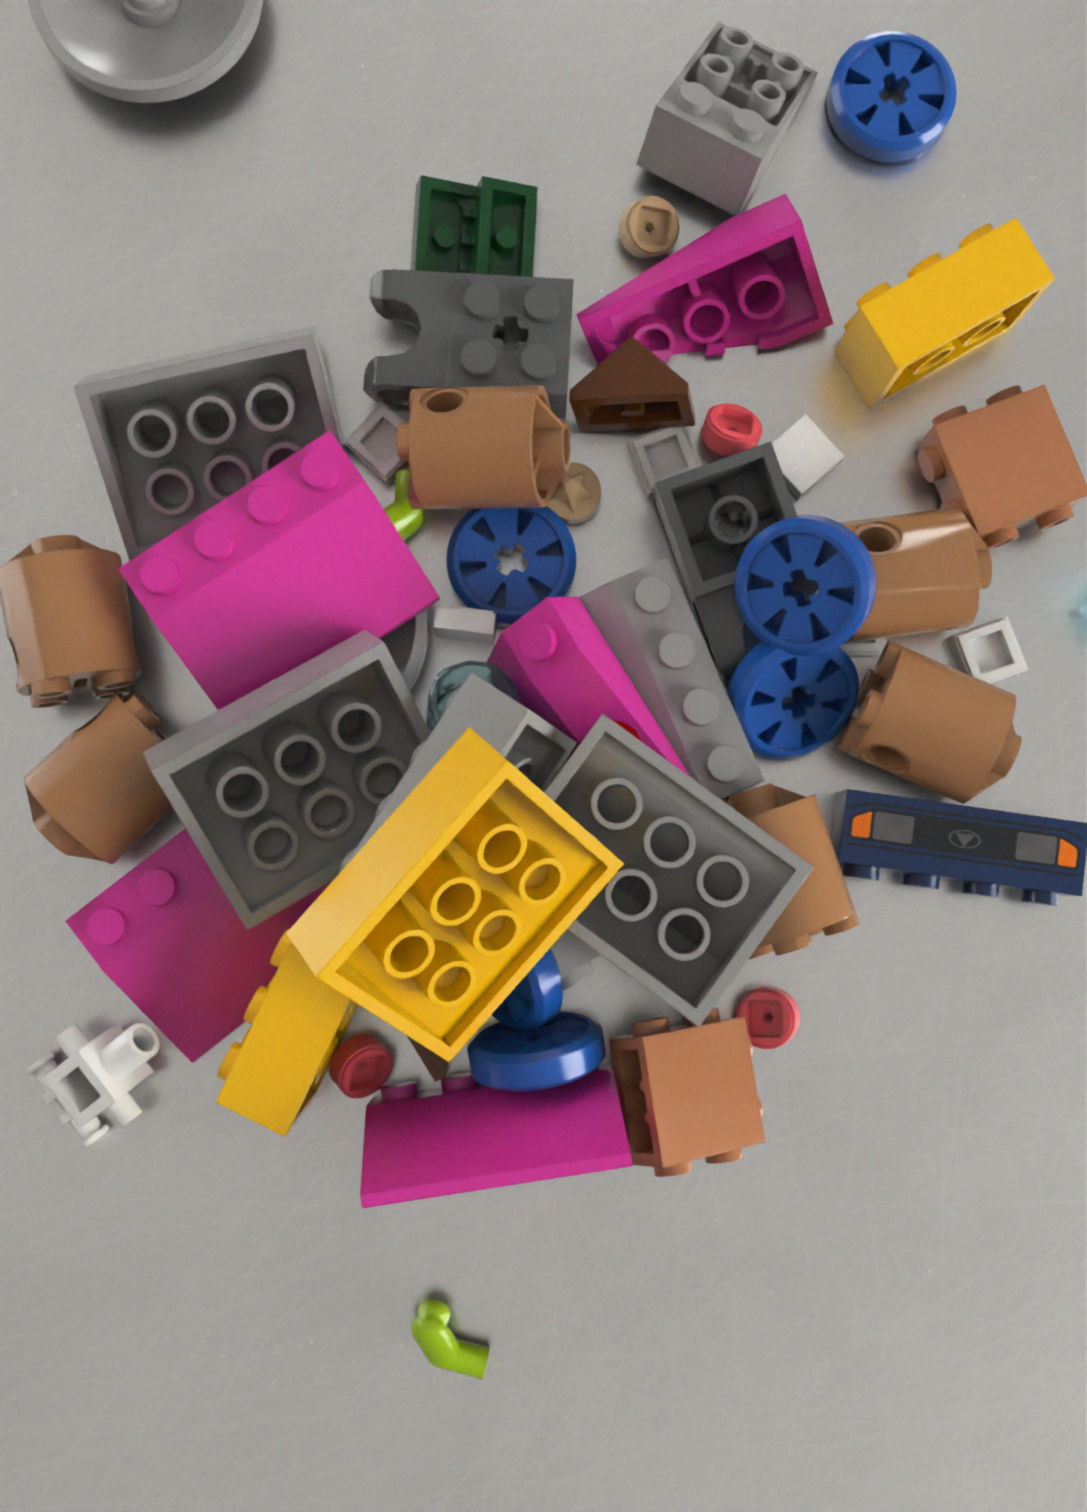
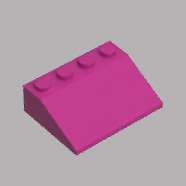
M330 430L118 568L152 621L217 710L363 630H367L379 639H382L440 600L436 590L368 484Z
M185 828L65 922L102 971L193 1063L246 1022L243 1018L256 991L261 985L267 988L278 970V967L270 964V960L282 935L297 922L331 882L247 931Z
M610 1061L601 1062L591 1073L578 1080L561 1086L535 1091L510 1092L495 1090L475 1081L471 1076V1072L444 1076L440 1079L441 1087L417 1091L416 1081L400 1082L380 1087L381 1096L372 1098L366 1105L360 1198L362 1208L633 1166L615 1076Z

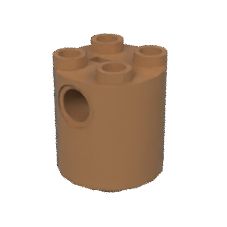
M543 385L412 389L409 396V423H399L397 427L396 447L400 460H409L411 475L408 481V499L412 509L546 507L550 496L568 471L570 465L571 439L569 425L567 422H561L551 411L548 394Z
M953 507L840 522L856 534L867 548L874 564L877 582L875 602L868 619L859 631L843 644L966 628L973 624L979 608L981 589L988 588L991 583L992 562L986 543L969 523L962 510Z
M55 535L37 539L9 562L0 566V599L7 638L12 646L17 664L18 683L16 689L19 694L30 696L32 708L63 705L69 702L68 694L92 691L93 699L97 700L111 699V695L115 692L125 696L130 693L129 686L134 684V680L142 675L134 644L133 620L126 582L118 570L122 566L121 557L116 552L101 549L74 535Z
M888 641L877 661L875 670L869 668L860 684L857 702L862 703L857 718L851 716L837 747L855 758L964 804L1001 781L1008 774L1017 758L1022 737L1016 735L1012 723L1016 708V695Z
M134 689L126 697L118 692L112 694L109 702L96 716L79 729L74 730L24 777L35 827L54 847L68 856L105 861L113 864L164 817L165 813L172 807L142 753L168 737L157 727L161 722L158 718L160 714Z
M769 783L726 798L725 803L814 867L749 959L773 951L775 955H782L800 950L812 944L810 936L824 932L825 936L833 935L860 925L815 794L805 797Z

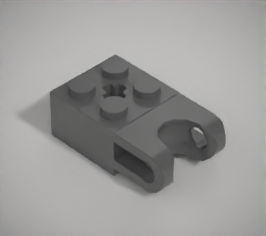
M397 269L378 271L371 279L369 296L376 312L385 319L413 325L419 332L417 342L405 353L377 356L368 362L364 373V392L371 399L379 403L383 401L385 404L409 405V396L412 389L543 385L548 394L551 411L558 418H566L574 279ZM516 343L518 344V349L513 351L504 350V344Z
M771 441L655 482L653 491L655 503L703 639L718 674L724 682L731 680L735 669L746 656L743 639V628L746 622L740 613L735 594V576L741 555L750 541L759 532L783 519L797 516ZM728 513L731 521L741 519L744 527L740 528L736 538H730L727 533L719 532L716 526L719 525L722 519L720 514ZM799 570L800 577L793 580L791 586L793 591H803L806 601H810L809 595L819 589L817 580H807L804 570Z

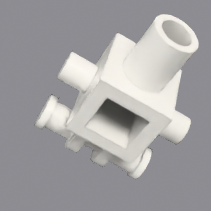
M75 1023L55 1038L56 1042L69 1057L58 1066L53 1059L55 1055L50 1051L25 1070L29 1076L31 1074L46 1092L41 1097L46 1106L56 1101L64 1112L56 1119L62 1127L69 1123L82 1139L81 1145L86 1149L110 1130L107 1124L103 1125L97 1117L105 1109L110 1111L121 1127H124L143 1112L128 1092L154 1072L147 1061L157 1054L160 1042L156 1032L144 1023H135L124 1032L118 1024H115L92 1041L87 1039Z

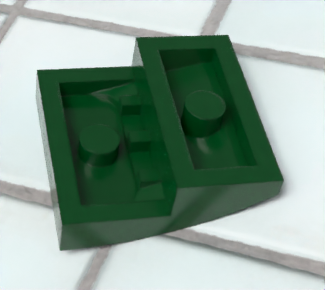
M421 175L416 184L410 270L533 277L538 187L482 176L478 185L474 186Z

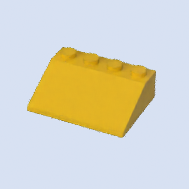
M469 727L289 929L286 935L315 977L444 1060L450 1062L624 863Z

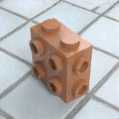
M1045 384L1022 392L1020 385L1006 388L986 400L987 406L969 413L966 406L950 409L932 420L933 427L918 443L920 447L918 451L919 466L925 479L930 483L934 482L942 501L940 509L954 507L962 510L989 550L1019 538L1017 529L1036 522L1039 530L1042 531L1073 518L1075 515L1072 507L1087 497L1086 481Z
M713 1008L700 1027L683 1015V1024L669 1027L668 1017L632 1022L633 1034L609 1038L615 1081L629 1142L632 1165L654 1167V1173L657 1177L681 1175L692 1171L691 1161L705 1158L706 1163L709 1164L736 1161L743 1158L741 1148L765 1142L762 1124L763 1108L757 1094L752 1064V1043L747 1034L745 1017L720 1018L718 1008Z

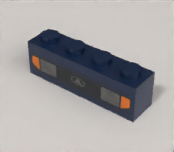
M851 789L835 793L830 839L839 865H844V877L879 881L880 871L903 874L902 885L939 890L940 879L963 882L961 891L963 894L999 898L1000 888L1022 891L1021 902L1059 907L1060 896H1082L1087 854V823Z

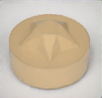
M646 196L629 204L620 217L619 236L626 250L635 257L651 259L663 255L675 245L678 239L680 229L678 215L673 206L661 197Z
M571 462L568 471L553 491L546 506L552 509L567 525H576L589 520L597 511L601 499V484L597 475L589 467Z

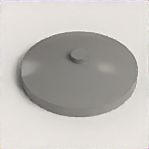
M28 0L32 19L39 34L55 60L67 73L84 86L99 94L113 99L136 103H159L186 97L206 88L225 75L241 58L252 41L259 24L263 0Z

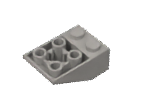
M718 22L656 104L636 165L735 216L740 214L762 179L815 81L818 72L805 66L795 55L777 52L753 40L747 31L738 27H728Z

